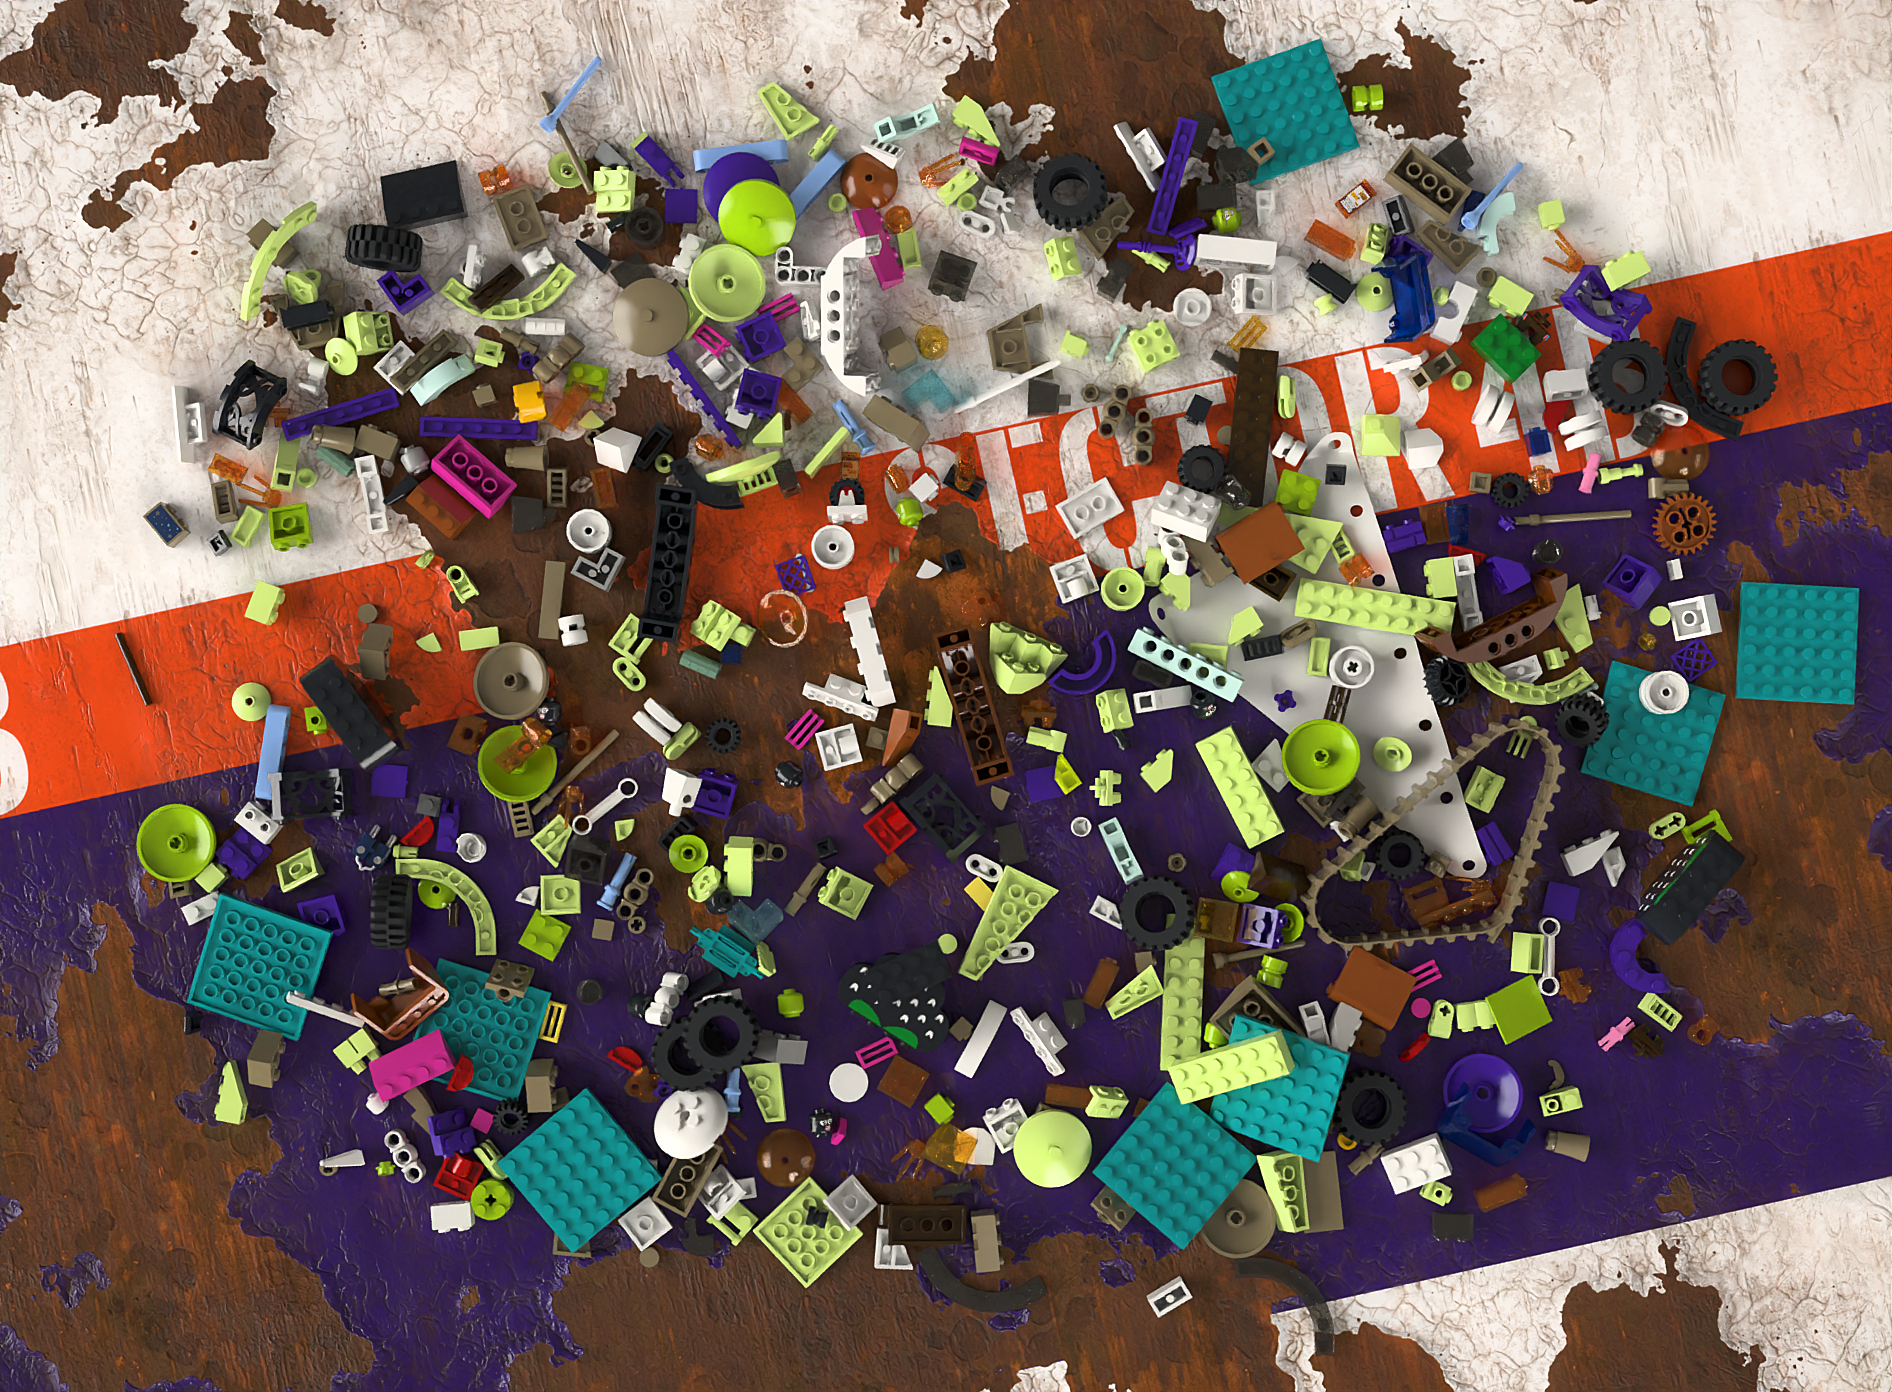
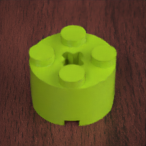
M495 1177L482 1181L476 1186L471 1196V1205L474 1213L486 1220H495L502 1217L510 1209L514 1201L512 1187L504 1179L498 1180ZM491 1195H493V1198H496L494 1202L489 1199Z

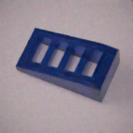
M1472 190L1465 200L1461 218L1467 212L1474 211L1484 200L1486 194ZM1461 218L1457 229L1460 232L1466 228L1462 224Z
M1468 503L1445 507L1452 546L1467 544Z

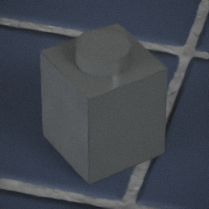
M421 793L416 813L440 817L444 797Z

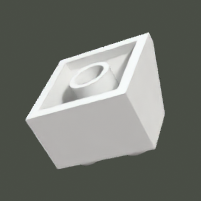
M1714 594L1668 603L1676 641L1722 632Z

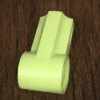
M1151 546L1147 548L1146 566L1143 574V582L1147 586L1159 585L1162 567H1164L1166 561L1161 548Z
M1030 726L1026 742L1063 753L1067 734Z

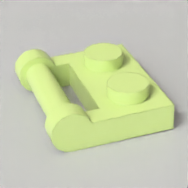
M630 613L608 645L638 665L641 661L639 660L653 639L644 638L633 655L628 652L638 638L639 619Z
M738 1201L724 1215L741 1230L738 1234L721 1220L715 1219L712 1214L706 1221L709 1224H714L736 1246L759 1218Z

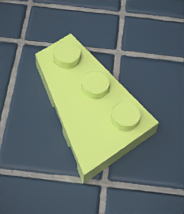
M771 82L757 91V94L787 142L820 123L816 116L807 111L804 106L795 101L775 82Z
M1576 584L1566 591L1561 609L1554 619L1574 654L1593 644L1580 586Z
M1152 965L1105 1003L1113 1020L1164 993Z
M766 1062L742 1066L741 1068L745 1072L749 1081L748 1084L753 1090L765 1122L787 1120L781 1064Z

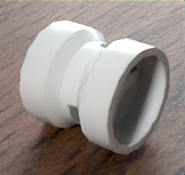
M1084 817L1075 818L1071 823L1072 832L1077 836H1086L1091 830L1090 821Z

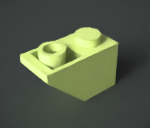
M1169 572L1159 582L1160 591L1165 596L1169 595L1174 600L1172 603L1178 610L1182 609L1185 612L1190 607L1191 579L1185 573L1174 575Z
M1252 605L1233 616L1227 639L1228 646L1233 644L1235 647L1244 642L1243 637L1248 634L1252 637L1261 632L1260 627L1263 626V623Z
M1163 749L1156 755L1157 760L1151 764L1149 761L1141 768L1143 772L1140 773V776L1154 792H1157L1171 780L1173 751L1171 749L1168 751Z
M1573 1085L1552 1090L1539 1097L1544 1117L1583 1107L1579 1090Z

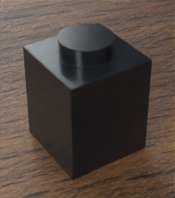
M1195 394L1184 418L1191 425H1202L1213 402Z

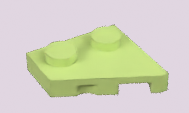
M559 814L531 838L530 841L556 868L573 828Z

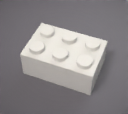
M1167 481L1152 509L1151 523L1206 542L1220 514L1221 499Z
M1437 1133L1382 1152L1381 1161L1395 1194L1449 1176L1452 1173L1451 1164Z

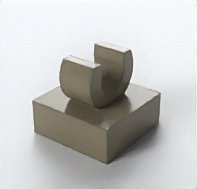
M1434 851L1425 869L1443 878L1452 859Z

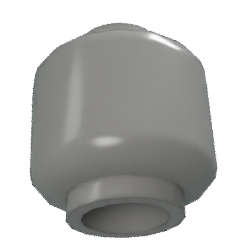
M411 445L403 450L404 454L401 456V462L408 473L418 475L429 468L427 465L430 463V460L422 447Z

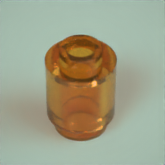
M895 464L887 468L885 477L892 490L896 494L908 490L910 481L903 467H898Z

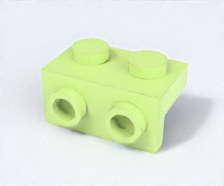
M965 167L937 190L936 193L943 203L949 206L961 194L975 185L979 179L975 173Z
M1073 236L1053 238L1044 244L1045 255L1048 259L1053 281L1082 273Z
M1125 688L1107 690L1096 695V705L1099 709L1101 725L1105 733L1134 726Z
M1477 766L1463 795L1465 803L1489 813L1503 787L1505 778L1496 775L1484 767Z
M1091 1085L1089 1090L1094 1097L1085 1112L1091 1117L1119 1119L1129 1100L1124 1095V1091L1118 1087Z

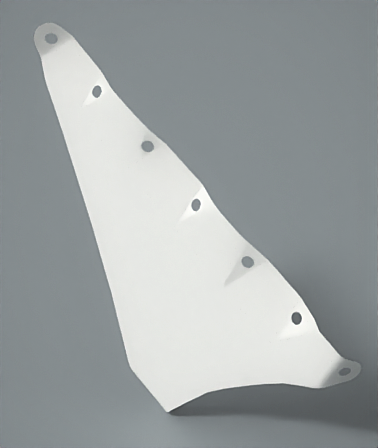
M1334 432L1324 436L1305 458L1298 473L1321 480L1310 517L1343 523L1342 528L1359 558L1341 567L1330 548L1316 574L1289 560L1284 561L1281 565L1296 573L1297 576L1280 602L1249 583L1244 585L1241 579L1234 574H1231L1211 588L1203 583L1200 578L1202 574L1198 572L1189 577L1191 579L1190 607L1185 612L1182 609L1178 610L1172 603L1174 600L1169 595L1165 596L1163 593L1152 598L1149 603V612L1152 620L1167 638L1172 640L1171 642L1174 645L1178 646L1181 644L1189 648V642L1227 645L1233 616L1251 605L1263 626L1260 627L1261 632L1252 637L1248 634L1243 637L1244 642L1281 634L1285 629L1306 619L1294 617L1300 578L1401 594L1349 435L1343 432ZM1333 440H1340L1341 445L1337 449H1330L1329 443ZM1326 464L1346 465L1345 485H1325ZM1359 505L1362 507L1363 512L1359 517H1354L1350 514L1352 506ZM1285 511V512H1284V513H1289V514H1295V513H1292V512H1289V511ZM1341 537L1340 539L1334 541L1333 544L1342 541L1343 538ZM1345 544L1344 546L1338 548L1337 551L1346 548L1347 545ZM1350 551L1342 555L1341 558L1350 554ZM1225 554L1223 559L1224 562L1226 563L1228 568L1230 566L1233 567ZM1376 574L1383 575L1385 578L1384 585L1375 586L1372 583L1373 577ZM1158 608H1162V609L1164 610V612H1165V619H1164V620H1161V619L1158 617V615H1157V609H1158ZM1314 620L1318 628L1315 636L1331 638L1329 661L1332 655L1339 649L1348 646H1359L1372 656L1374 673L1370 681L1364 686L1351 689L1342 725L1352 732L1359 744L1361 761L1355 777L1366 787L1360 795L1371 799L1377 805L1380 812L1383 809L1391 811L1398 805L1396 798L1399 796L1407 798L1413 793L1411 786L1414 783L1421 786L1428 780L1426 773L1429 771L1437 773L1443 768L1441 761L1444 758L1452 760L1434 702L1431 701V695H1427L1428 689L1424 687L1426 681L1423 678L1426 675L1423 672L1424 669L1415 637ZM1311 638L1295 647H1284L1285 653L1249 661L1244 659L1241 644L1235 647L1231 644L1228 650L1227 671L1231 672L1233 670L1242 675L1241 678L1244 679V682L1238 692L1239 695L1249 701L1288 734L1305 722L1323 719L1331 687L1336 684L1331 679L1328 669L1327 677L1306 675ZM1274 639L1272 640L1274 651H1276L1277 646L1276 641ZM1265 641L1264 644L1267 653L1269 652L1268 642ZM1256 643L1258 654H1262L1260 643ZM1252 644L1248 645L1250 656H1253ZM1404 648L1407 651V655L1403 659H1397L1394 656L1395 650ZM1349 664L1348 671H1353L1354 666ZM1286 690L1292 691V697L1296 701V706L1286 709L1285 712H1280L1274 696L1282 694ZM1430 720L1432 723L1431 729L1428 731L1421 730L1419 728L1420 721ZM1393 736L1402 739L1409 745L1412 751V760L1407 768L1402 771L1393 772L1378 765L1374 759L1373 749L1381 738ZM1453 773L1444 781L1442 786L1439 785L1430 792L1428 798H1423L1413 807L1412 811L1406 812L1398 819V823L1393 824L1400 830L1410 832L1419 838L1425 849L1424 852L1430 857L1434 851H1437L1452 859L1447 869L1449 873L1463 880H1472L1483 875L1487 864L1479 846L1457 774ZM1443 792H1450L1453 795V800L1449 804L1441 802L1440 796ZM1467 860H1472L1475 863L1474 869L1470 871L1464 870L1462 865Z

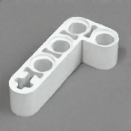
M784 246L777 250L775 278L779 285L784 287L821 288L818 276L825 274L828 267L794 266V255L789 247ZM781 254H790L789 260L782 261L780 259ZM782 272L789 273V278L781 280L779 275ZM801 273H807L809 275V278L806 281H800L798 279Z

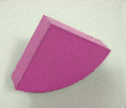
M840 1118L832 1134L831 1144L838 1145L846 1136L847 1119Z

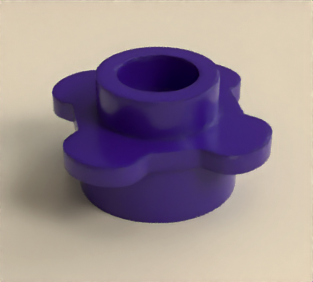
M523 352L518 368L533 374L532 369L540 361V358L537 355L532 356L528 352Z
M1508 515L1506 517L1500 516L1501 519L1498 521V524L1509 533L1512 529L1516 530L1514 526L1516 522Z
M1290 690L1274 696L1280 712H1285L1286 709L1296 706V701H1294L1292 691Z
M659 1079L656 1089L653 1090V1095L666 1100L676 1088L669 1087L668 1083L665 1081L663 1083Z

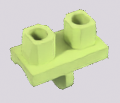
M1100 770V778H1095V786H1090V790H1095V798H1099V805L1113 806V804L1121 802L1120 792H1113V784L1121 783V774Z

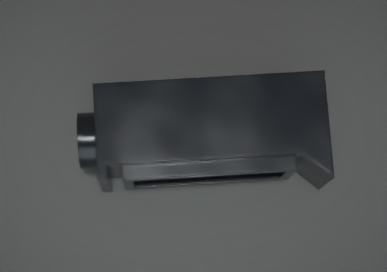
M1320 259L1316 264L1312 262L1306 270L1309 274L1305 279L1327 294L1331 293L1334 299L1344 305L1358 284H1350L1351 282L1325 263H1319Z
M323 299L324 302H311L289 307L287 310L279 307L283 328L291 331L334 321L333 315H335L334 306L326 299Z
M657 421L653 429L637 448L631 465L640 472L642 469L648 472L655 459L674 438L673 432ZM659 433L663 436V439L647 460L643 461L639 458L656 434Z

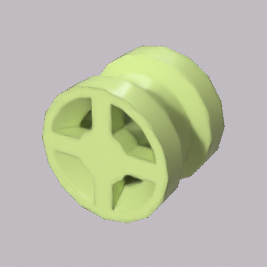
M1331 293L1314 302L1315 306L1320 309V316H1324L1338 308L1337 304L1332 300L1333 296Z

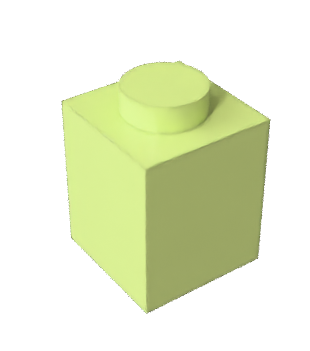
M1561 199L1543 202L1537 207L1542 229L1548 228L1549 231L1560 229V226L1565 222Z
M212 862L195 880L208 893H213L230 875L227 873L228 869L226 866L224 867L220 863Z

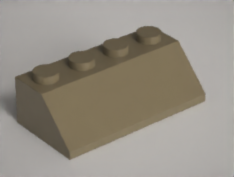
M1411 143L1383 179L1443 226L1448 223L1472 191L1470 187Z
M714 1141V1146L699 1156L688 1159L674 1157L652 1200L686 1218L724 1147Z

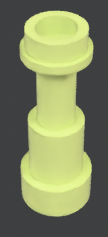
M1634 464L1633 467L1624 469L1620 467L1612 469L1600 468L1598 469L1597 479L1600 484H1605L1611 480L1622 479L1623 476L1634 475L1639 477L1643 475V468L1641 464Z

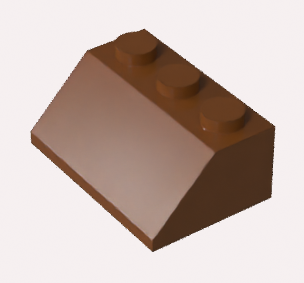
M435 473L421 482L405 499L451 540H454L479 512Z

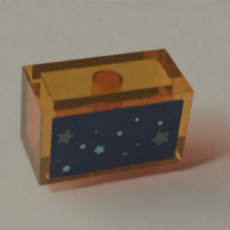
M604 467L590 470L597 509L603 511L618 508L619 502L612 469Z

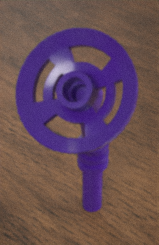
M1192 233L1179 237L1175 246L1152 244V241H1118L1117 244L1119 249L1139 250V252L1144 253L1147 251L1148 253H1151V251L1174 254L1175 266L1180 271H1186L1191 267L1197 248L1196 239Z

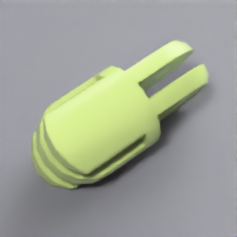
M1281 375L1276 379V399L1278 401L1279 415L1286 419L1293 417L1295 414V379Z
M1524 716L1520 719L1526 721L1528 727L1532 725L1537 726V721L1532 716ZM1522 729V733L1514 732L1506 752L1510 753L1517 736L1520 739L1513 755L1517 756L1523 740H1527L1520 757L1524 759L1533 739L1530 737L1531 732Z
M687 722L663 747L664 756L669 760H675L680 757L701 736V731L692 723Z
M490 1138L473 1150L493 1177L498 1180L508 1177L497 1164L503 1158V1155Z

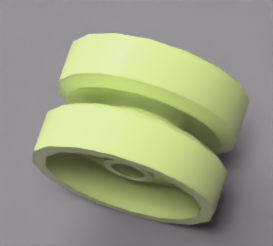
M1118 567L1111 570L1104 577L1101 583L1100 594L1104 603L1109 608L1116 611H1127L1141 601L1145 585L1137 571L1129 567ZM1121 585H1124L1125 592L1119 590Z

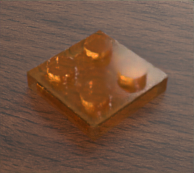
M896 1054L877 1089L911 1108L930 1073Z

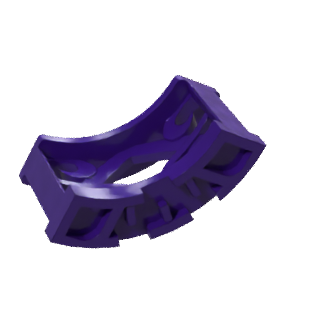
M1582 265L1579 269V275L1566 292L1559 297L1563 307L1594 331L1616 341H1628L1630 339L1629 335L1643 316L1649 314L1653 309L1645 294L1631 292L1624 288L1611 292L1598 265ZM1585 280L1587 281L1586 286L1583 285ZM1579 289L1582 293H1579L1577 296L1574 295ZM1592 299L1596 301L1608 299L1611 301V308L1615 314L1597 315ZM1624 319L1628 320L1625 326L1623 325Z

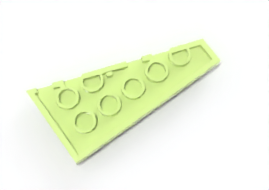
M1221 502L1220 514L1216 521L1229 527L1260 508ZM1284 513L1305 550L1288 560L1316 574L1343 523Z
M1006 865L958 973L977 981L990 967L992 962L1033 920L1034 916L1044 908L1047 902L1059 890Z

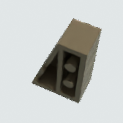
M874 394L862 414L879 428L897 437V440L900 442H905L913 451L918 453L931 435L921 424L922 420L914 414L912 416L906 414L907 410L900 405L893 406L891 404L892 401L882 395L880 398Z
M1186 535L1180 537L1185 543L1186 552L1191 557L1189 560L1195 570L1199 569L1202 574L1200 578L1206 586L1209 585L1212 588L1234 572L1231 566L1228 568L1223 560L1224 556L1221 552L1218 553L1209 536L1206 542Z
M994 1208L971 1210L977 1273L1000 1271V1265H1003V1254L998 1253V1245H1002L1001 1233L996 1232V1226L1000 1225L999 1213L995 1214Z

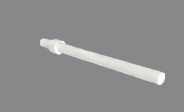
M1057 357L975 397L970 396L966 398V401L954 406V412L957 414L968 408L977 407L978 403L1059 366L1061 362Z

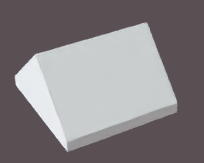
M614 427L593 438L598 463L627 473L642 437Z

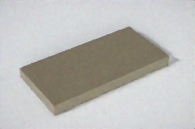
M1335 1150L1323 1151L1319 1162L1302 1157L1309 1229L1304 1230V1233L1344 1229Z

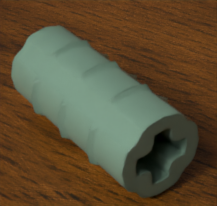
M319 446L315 452L323 461L347 478L356 469L355 462L339 450Z
M685 649L679 663L688 667V669L690 668L715 680L722 667L721 663L689 649Z

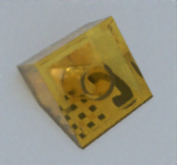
M1199 897L1193 936L1232 942L1238 903Z

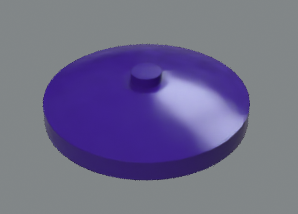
M735 152L723 156L711 166L704 180L703 198L709 213L718 223L720 204L726 193L737 183L748 179H764L780 186L775 170L766 160L752 153Z
M1476 1053L1462 1058L1450 1069L1444 1082L1443 1095L1449 1113L1460 1125L1475 1132L1488 1133L1506 1127L1516 1118L1522 1107L1524 1091L1520 1076L1510 1063L1493 1054Z

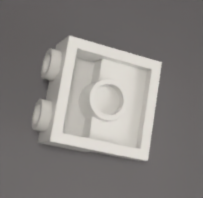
M688 233L687 237L683 236L679 246L682 248L680 255L676 254L672 263L675 266V272L689 277L690 269L696 258L708 248L715 246V244L709 243L705 239Z
M1247 273L1235 276L1232 281L1235 298H1233L1231 304L1232 309H1235V314L1248 316L1277 315V276Z
M1017 1098L1005 1100L1003 1106L997 1109L990 1108L986 1111V1115L983 1116L1002 1154L1014 1147L1016 1134L1021 1125L1028 1119Z

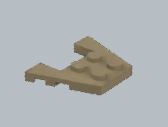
M343 281L326 285L329 302L333 304L335 309L334 321L288 331L300 351L326 346L331 339L339 338L345 283ZM287 294L269 297L281 320L279 307L284 310L290 307Z
M1042 303L987 330L993 370L1023 374L1049 362L1030 363L1025 325L1044 322ZM1052 369L1035 376L1045 379L1054 378Z

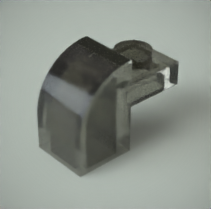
M696 1214L688 1215L687 1221H684L685 1233L689 1235H683L681 1239L683 1246L689 1253L696 1256L714 1255L717 1251L714 1231L699 1233Z

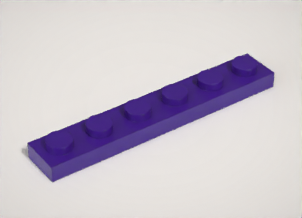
M1179 117L1148 224V232L1162 236L1166 235L1198 125L1197 121Z
M672 349L667 353L670 358L667 362L673 370L676 368L679 370L681 375L678 377L684 385L689 384L693 390L690 393L696 401L699 399L702 401L704 406L701 408L706 415H712L716 420L713 424L719 432L723 430L727 435L724 439L730 447L735 446L738 450L743 446L742 442Z
M392 387L283 421L281 425L286 440L291 441L310 435L314 424L336 427L400 407L395 389Z
M421 416L420 436L455 438L459 434L463 438L537 441L538 421L520 423V420Z

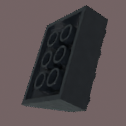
M456 160L380 176L384 211L388 226L411 230L468 217Z

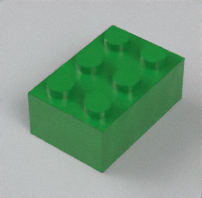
M1501 313L1469 343L1509 385L1515 382L1542 355Z

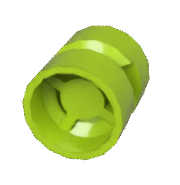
M1365 85L1353 86V111H1366L1367 108L1370 111L1382 110V85H1369L1368 88Z
M1264 955L1261 963L1263 969L1259 970L1256 980L1280 989L1283 981L1281 974L1286 972L1288 962Z

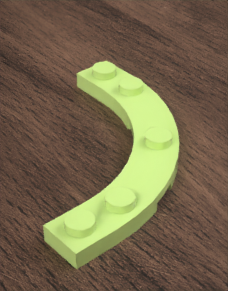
M313 201L304 204L282 220L283 225L277 231L273 230L260 247L250 267L253 270L250 280L245 281L241 319L248 321L260 313L261 291L268 269L287 240L297 231L316 220L317 204Z
M560 262L549 278L539 288L529 293V295L522 298L497 301L482 314L468 302L467 298L474 293L453 277L450 278L440 293L463 310L475 316L490 320L510 321L532 316L550 306L563 294L577 275Z
M1488 661L1463 663V666L1468 667L1467 671L1484 687L1501 697L1524 704L1544 705L1561 702L1570 696L1580 693L1594 682L1582 666L1560 680L1534 686L1532 683L1514 682L1507 679L1506 675L1496 670Z
M396 859V874H407L411 878L433 880L448 886L457 893L469 907L474 920L476 955L497 954L496 925L492 909L484 893L471 878L457 868L436 860Z

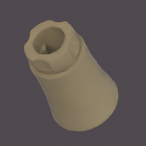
M314 424L311 433V443L351 454L355 442V428Z
M548 446L507 448L505 454L507 467L546 472L549 466Z
M1358 795L1338 825L1339 832L1349 839L1354 838L1379 813V808L1368 797Z
M1549 1130L1545 1149L1585 1162L1590 1146V1135Z

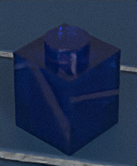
M1540 427L1531 428L1524 435L1528 458L1552 452L1547 429L1541 430Z
M725 644L721 651V663L742 665L743 645Z

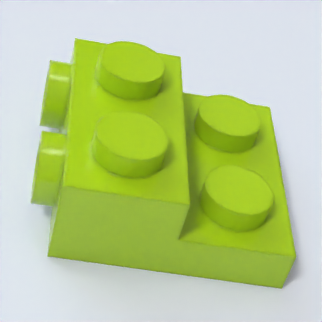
M307 502L268 509L270 540L275 550L286 552L289 551L290 547L307 548L309 544L314 543Z

